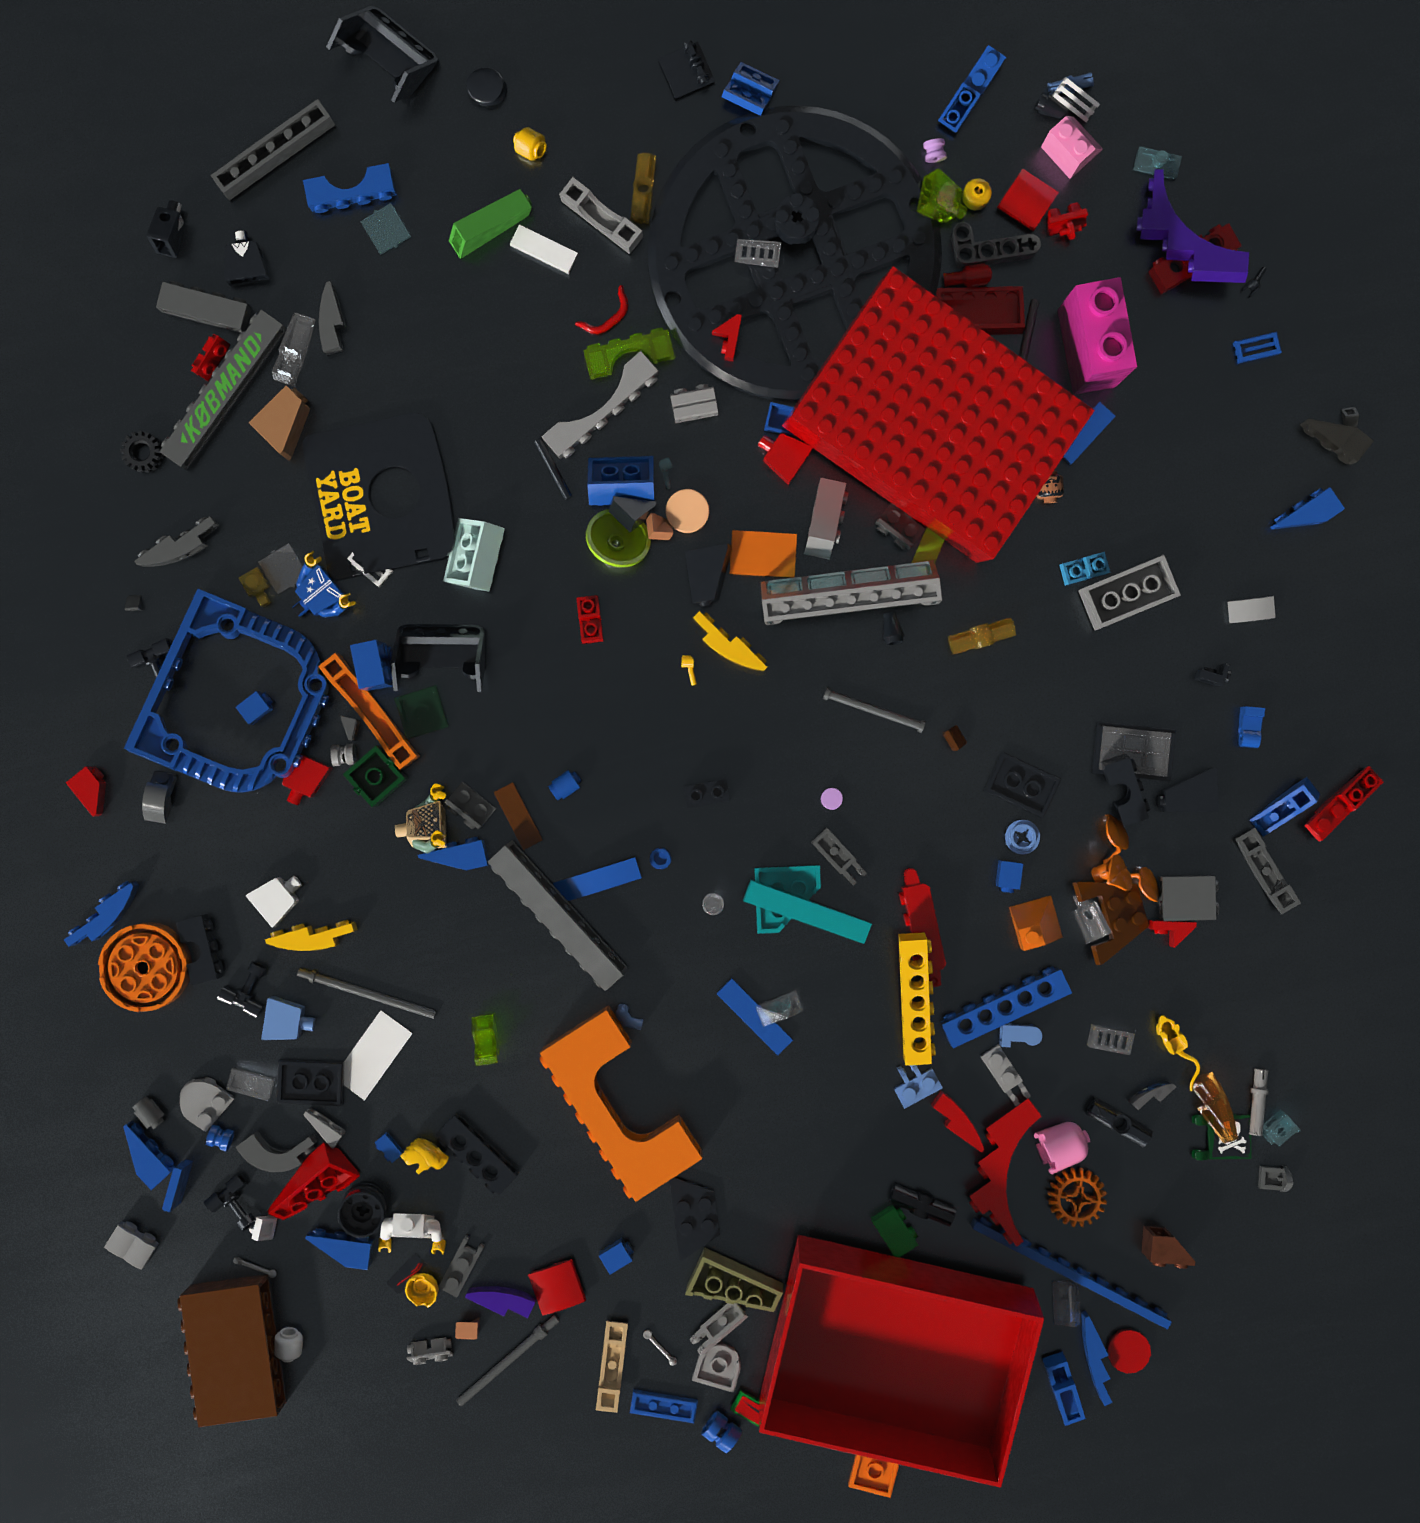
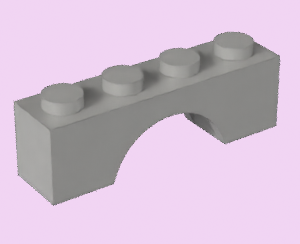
M574 177L571 178L559 194L561 202L627 253L631 254L642 240L643 232L627 218L621 217L608 209L587 187Z

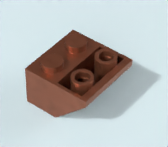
M1143 1227L1142 1253L1153 1265L1165 1267L1166 1264H1174L1175 1267L1184 1269L1188 1268V1265L1195 1266V1260L1166 1228Z

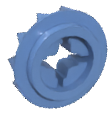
M1028 820L1014 821L1006 830V845L1017 854L1031 853L1039 844V830L1035 824ZM1028 829L1025 837L1030 842L1021 841L1017 844L1019 837L1015 831L1023 833Z

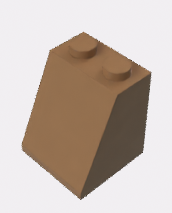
M286 385L249 424L280 455L290 460L310 411V408L306 405L308 400L295 387L291 390Z

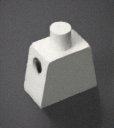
M292 876L286 882L281 877H276L248 893L246 897L273 928L279 925L298 903L299 898L294 892L302 886V883L296 876Z

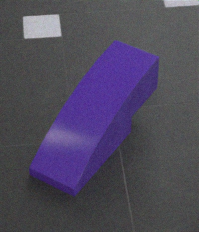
M498 1286L469 1288L465 1298L502 1316H505L509 1309L528 1318L536 1302V1296Z

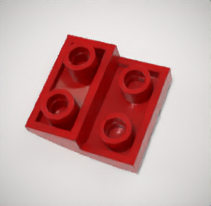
M1022 169L997 208L1034 231L1059 192Z
M572 1259L554 1263L550 1267L532 1271L528 1274L542 1316L586 1301Z

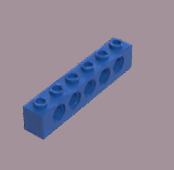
M1054 966L1048 967L1042 971L1043 974L1040 976H1029L1023 979V983L1016 987L1014 984L1002 989L1003 993L999 995L990 994L984 997V1002L977 1005L971 1003L963 1007L964 1011L958 1014L952 1012L943 1017L944 1020L940 1021V1024L951 1047L960 1046L1072 994L1062 970L1058 967L1054 968ZM1042 982L1049 983V989L1045 993L1039 991V986ZM1023 991H1028L1030 994L1026 1002H1021L1019 999ZM1008 1000L1010 1002L1009 1009L1001 1011L999 1008L1000 1003ZM988 1009L990 1017L987 1020H981L980 1012ZM963 1019H970L971 1024L969 1028L961 1029L960 1022Z

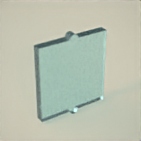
M391 203L378 211L374 210L372 215L360 221L380 255L393 247L397 248L398 244L411 237Z

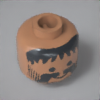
M1053 471L1036 497L1044 499L1046 504L1056 503L1057 498L1064 495L1063 477L1057 474V471Z

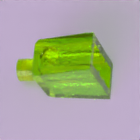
M938 168L923 178L917 212L941 223H945L955 217L962 219L967 213V208L960 204L963 191Z

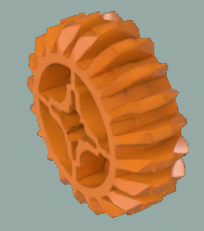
M1073 1167L1070 1168V1174L1063 1170L1062 1174L1064 1177L1060 1178L1056 1175L1055 1179L1058 1183L1051 1182L1050 1186L1054 1190H1048L1047 1192L1052 1197L1047 1200L1049 1204L1053 1205L1050 1208L1051 1212L1056 1213L1055 1217L1058 1220L1063 1218L1062 1222L1065 1225L1070 1221L1071 1226L1075 1227L1078 1221L1079 1225L1084 1227L1085 1220L1092 1224L1091 1217L1094 1216L1095 1219H1099L1097 1211L1104 1212V1208L1100 1204H1107V1200L1101 1198L1107 1195L1105 1190H1101L1104 1184L1098 1182L1099 1177L1097 1175L1092 1176L1090 1170H1087L1085 1174L1084 1169L1081 1167L1077 1173ZM1083 1181L1092 1186L1094 1196L1084 1193ZM1074 1182L1071 1189L1063 1190L1068 1184ZM1079 1193L1082 1197L1077 1198V1201H1075L1072 1197H1076ZM1061 1198L1070 1202L1071 1213L1062 1208ZM1090 1204L1088 1209L1081 1212V1208L1084 1205Z

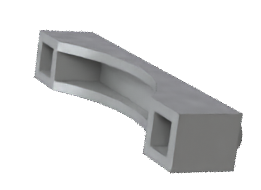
M640 351L624 365L618 388L602 408L579 420L558 422L541 436L542 439L559 459L563 457L568 458L575 452L574 447L579 443H586L592 437L591 433L596 428L600 430L608 423L607 419L614 414L616 416L625 408L623 406L629 400L633 402L641 395L640 390L645 386L648 388L658 380V370Z

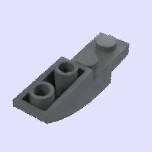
M210 516L208 518L203 517L196 522L197 526L192 530L188 529L178 536V540L170 535L162 536L155 542L156 545L140 552L138 554L139 558L134 562L142 567H154L188 558L208 546L203 538L220 525L216 519Z

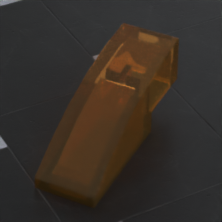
M1213 1072L1200 1075L1193 1083L1194 1092L1203 1102L1197 1109L1223 1143L1235 1141L1238 1138L1236 1124L1224 1090Z

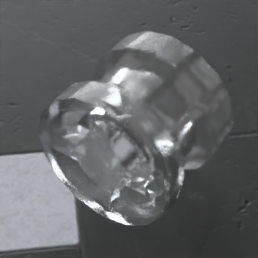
M713 892L707 894L703 899V910L709 915L719 914L724 908V901L721 895Z

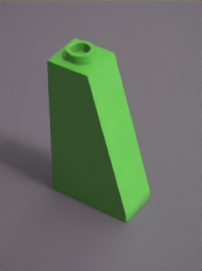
M519 189L453 223L449 242L459 258L465 257L528 217L532 208L531 200Z

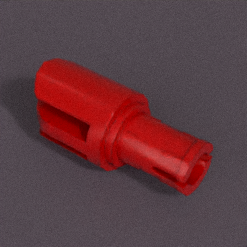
M986 264L967 265L963 268V271L943 273L945 287L964 284L967 287L983 286L990 282L992 270Z

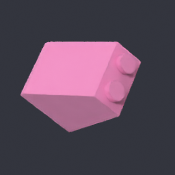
M1072 116L1064 117L1054 126L1041 146L1069 179L1103 150L1075 117Z

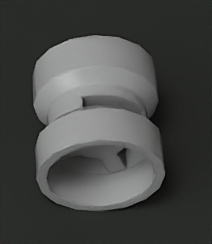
M351 743L345 746H340L339 744L331 745L332 765L341 766L342 763L354 765L357 761L355 744Z

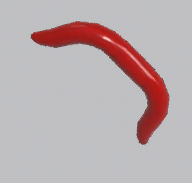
M620 285L618 288L621 304L617 313L600 326H593L581 321L576 322L575 325L591 334L605 333L616 325L628 310V299L623 285Z

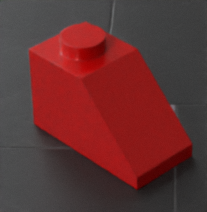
M86 766L69 779L66 784L92 817H97L103 814L106 782L102 779L104 777L103 773L97 767Z

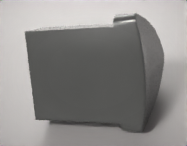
M1282 1165L1281 1167H1259L1258 1187L1260 1189L1288 1192L1292 1188L1294 1183L1293 1177L1287 1165Z

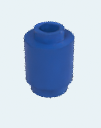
M567 770L551 781L552 784L548 787L557 800L565 799L581 788L579 783L582 781L575 771L571 773Z

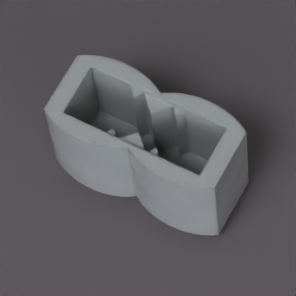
M121 1221L104 1248L112 1254L123 1258L132 1266L142 1270L159 1243L152 1234L147 1232L143 1234L138 1231L137 1226L132 1222Z

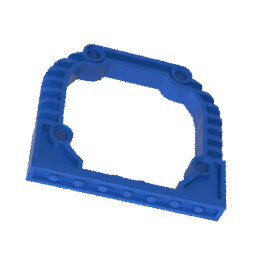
M197 589L124 749L230 792L254 791L268 785L276 777L286 778L290 776L294 767L298 768L303 756L300 754L303 748H307L312 736L309 734L312 728H316L319 723L320 715L318 714L321 707L325 708L329 700L327 695L329 684L322 676V671L318 667L321 662L317 651L311 642L298 631L250 612L237 604ZM233 622L234 627L230 631H225V624ZM214 633H221L226 639H235L240 634H244L286 651L295 657L302 666L303 670L298 680V689L303 697L281 746L269 750L259 766L243 770L231 768L188 751L186 741L178 734L169 733L164 719L159 714H156L166 690L169 691L173 685L174 679L172 677L175 671H178L182 666V656L191 636L201 639ZM314 682H322L320 690H312L311 687ZM179 741V747L174 751H170L169 746L171 742ZM279 761H286V768L282 771H277L276 764Z

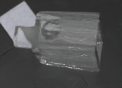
M1073 897L1078 909L1073 911V914L1086 944L1112 933L1096 901L1092 903L1089 900L1078 902L1077 897ZM1086 911L1092 914V919L1086 918Z

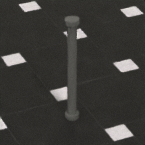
M830 687L826 688L823 697L825 700L831 699L918 729L917 732L922 733L926 723L925 720L921 719V721L832 691Z

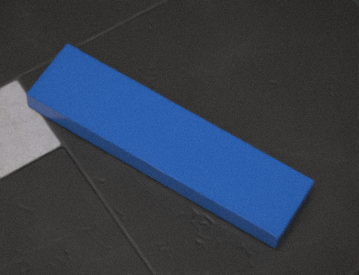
M732 978L716 993L777 1055L793 1041Z

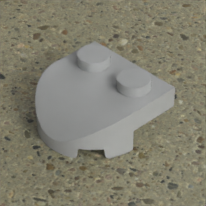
M209 1077L190 1080L180 1092V1108L184 1117L205 1132L234 1100L232 1094L217 1085L216 1080Z

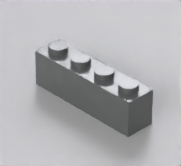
M170 281V284L162 282L156 308L161 312L240 333L247 330L252 308L246 304V300L234 297L233 300L226 299L224 294L212 292V295L204 293L205 290L192 286L191 289L184 288L183 284L176 281Z

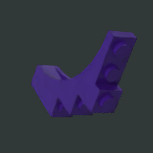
M1155 169L1154 178H1149L1148 191H1152V198H1148L1147 209H1143L1142 217L1137 219V231H1141L1140 239L1163 240L1162 251L1166 252V260L1189 261L1188 272L1192 273L1191 281L1246 283L1249 252L1235 251L1214 245L1200 238L1186 227L1176 215L1168 200L1164 186V169Z

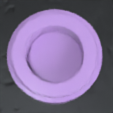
M835 788L824 790L820 798L822 805L830 810L837 809L843 801L841 792Z

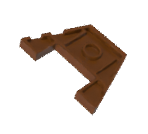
M1073 883L1078 902L1098 897L1110 938L1107 941L1091 946L1096 965L1104 964L1149 927L1137 884H1132V888L1125 891L1107 883Z

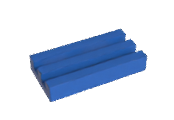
M1277 331L1233 342L1238 364L1282 353ZM1270 338L1274 340V342L1243 349L1240 346ZM1275 346V350L1243 357L1244 353Z

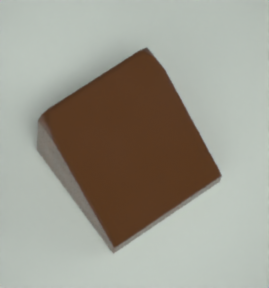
M957 725L943 732L952 751H957L967 744Z

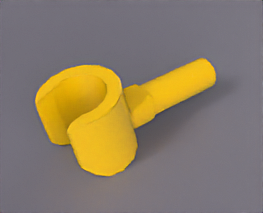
M683 655L682 667H688L691 685H696L694 659L690 655Z

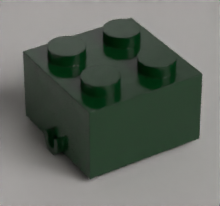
M378 745L373 747L343 774L353 785L355 793L361 795L371 807L378 806L409 779L402 770L398 769L384 749Z

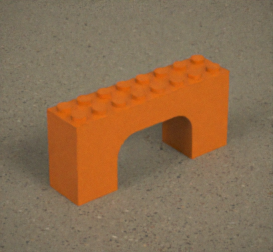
M608 1005L544 1046L540 1052L541 1057L539 1059L544 1068L547 1069L549 1067L553 1073L551 1078L555 1085L562 1087L565 1092L563 1097L569 1106L573 1104L577 1111L575 1115L581 1124L585 1123L589 1129L587 1134L593 1143L597 1142L600 1146L599 1153L604 1161L609 1160L613 1167L611 1171L617 1180L621 1179L623 1182V1190L629 1199L632 1197L636 1202L702 1160L703 1150L680 1115L675 1116L647 1134H637L630 1131L619 1118L598 1084L597 1071L605 1063L629 1049L632 1040Z

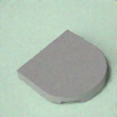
M719 1342L705 1354H699L692 1381L734 1393L741 1369L738 1352L731 1345Z

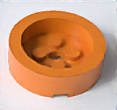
M152 922L135 924L119 930L105 943L98 960L99 980L107 996L120 1007L135 1012L153 1011L170 1004L184 992L190 981L186 964L192 962L191 954L185 942L181 943L179 934L168 926ZM140 962L147 963V973L142 974L138 971V964Z

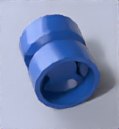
M716 1411L703 1427L701 1435L710 1442L715 1441L716 1447L724 1453H728L739 1440L742 1429L733 1422L728 1423V1418L719 1411Z

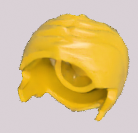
M423 1138L415 1139L414 1142H411L410 1146L406 1147L404 1153L400 1155L407 1165L419 1164V1168L416 1170L417 1174L428 1170L430 1167L441 1169L449 1160V1156L442 1152L440 1147Z

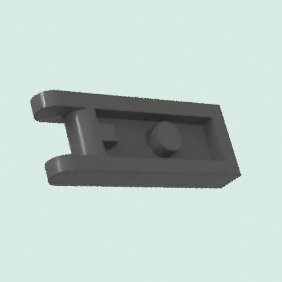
M465 1235L438 1287L456 1298L485 1244L481 1243L476 1250L466 1245L470 1237L468 1235Z

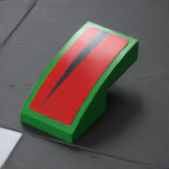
M741 1390L730 1410L759 1427V1398Z

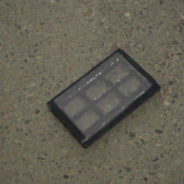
M1097 721L1092 773L1104 774L1101 761L1126 753L1130 759L1134 758L1137 766V771H1134L1136 778L1171 781L1176 729Z

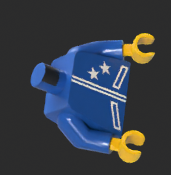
M311 551L305 555V563L296 582L297 589L295 592L301 600L292 608L300 617L309 609L316 616H338L347 607L355 605L356 602H349L348 596L351 593L344 594L325 569L320 565L316 566L322 558L319 556L314 559V551Z

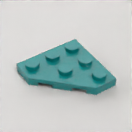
M820 865L754 868L756 882L809 900L821 888ZM756 906L757 934L779 933L792 919Z

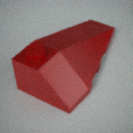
M323 1143L308 1155L267 1212L269 1215L285 1220L305 1210L308 1206L307 1204L317 1199L322 1201L326 1199V1194L334 1190L339 1192L345 1189L360 1174L340 1149L336 1147L332 1149L328 1144Z

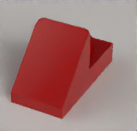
M740 314L735 315L712 331L714 336L728 338V341H723L721 354H725V360L734 361L742 315Z
M1148 919V928L1154 930L1155 934H1168V930H1170L1169 946L1173 948L1197 927V922Z

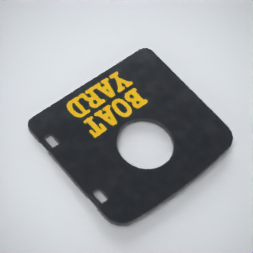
M409 413L310 434L303 439L302 446L327 571L332 579L341 580L386 569L442 559L453 551L455 535L446 476L432 424L424 415ZM390 467H401L410 471L417 479L420 488V497L416 507L409 514L400 518L382 516L375 510L370 500L369 491L373 479L379 472ZM428 549V556L417 558V550ZM352 552L354 554L352 559L356 563L362 562L364 571L351 570V562L347 558Z

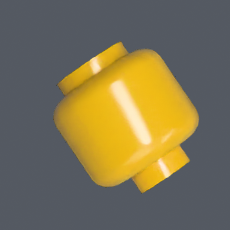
M530 127L518 131L513 139L516 153L531 161L541 158L547 148L544 135Z
M977 178L972 179L966 184L962 193V201L967 208L976 211L986 207L992 195L989 183L984 179Z

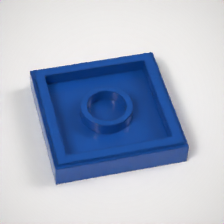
M185 1159L173 1168L162 1207L163 1211L171 1212L182 1203L193 1161Z

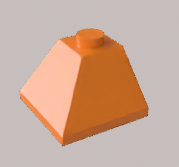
M1051 895L1009 907L1020 949L1024 951L1063 938Z

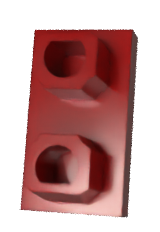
M1076 202L1067 206L1066 214L1061 215L1058 208L1048 210V236L1060 234V236L1067 235L1069 240L1075 239V232L1082 231V227L1087 225V209H1082L1079 203Z

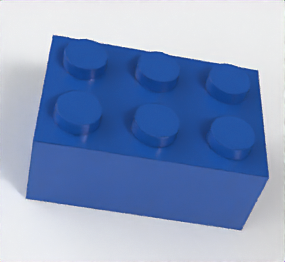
M378 640L350 645L359 689L375 691L393 687L390 665L392 657L391 647Z

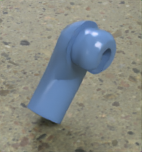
M619 1004L615 1015L621 1025L641 1030L643 1019L631 1017L628 1012L629 1007L626 1004Z

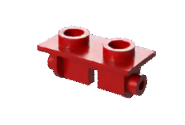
M213 334L212 337L209 336L202 348L206 352L205 356L199 353L191 365L193 367L191 371L209 381L213 371L219 365L231 344L218 335Z

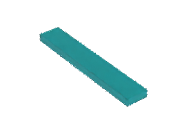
M750 880L743 898L744 902L865 944L872 925L871 922Z

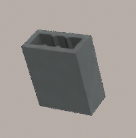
M1158 876L1159 920H1216V915L1219 914V903L1216 901L1219 883L1218 880H1215V876Z

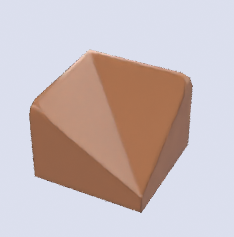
M650 513L646 519L648 539L670 540L673 535V529L668 520L655 513Z
M480 1317L471 1322L456 1323V1339L478 1338L480 1333Z

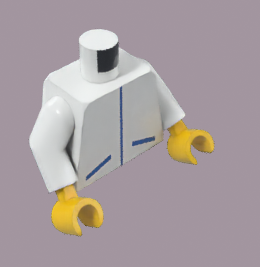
M394 1213L392 1218H385L382 1222L378 1252H381L382 1248H387L388 1253L391 1252V1237L432 1238L431 1253L435 1254L436 1250H439L444 1254L446 1241L442 1239L440 1223L434 1219V1216Z

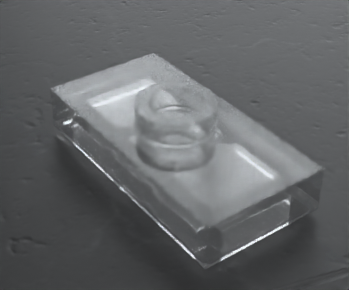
M233 1067L226 1090L269 1101L275 1079Z

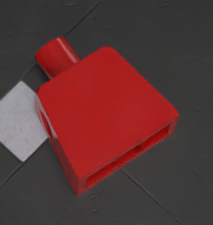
M780 433L776 441L764 434L758 443L759 447L768 452L763 461L788 485L813 449L810 445L783 433Z
M300 754L303 757L299 767H294L291 775L283 778L282 782L283 786L291 789L286 801L298 806L303 795L308 797L316 795L332 771V767L303 754Z

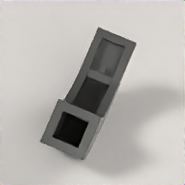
M256 1131L238 1144L236 1149L248 1163L258 1169L268 1172H284L301 1165L305 1161L303 1155L305 1156L315 1149L314 1144L318 1139L313 1133L295 1147L279 1150L271 1147L259 1131Z

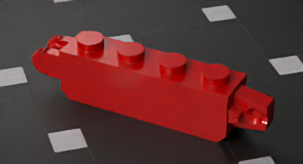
M908 868L904 870L903 875L905 876V886L901 887L902 892H899L900 903L905 905L907 912L903 914L906 927L910 926L911 933L925 932L927 940H931L932 953H928V961H932V974H929V981H932L933 987L941 986L940 970L945 967L946 960L931 890L925 883H920L915 869ZM916 954V956H912L913 961L919 960L921 955Z

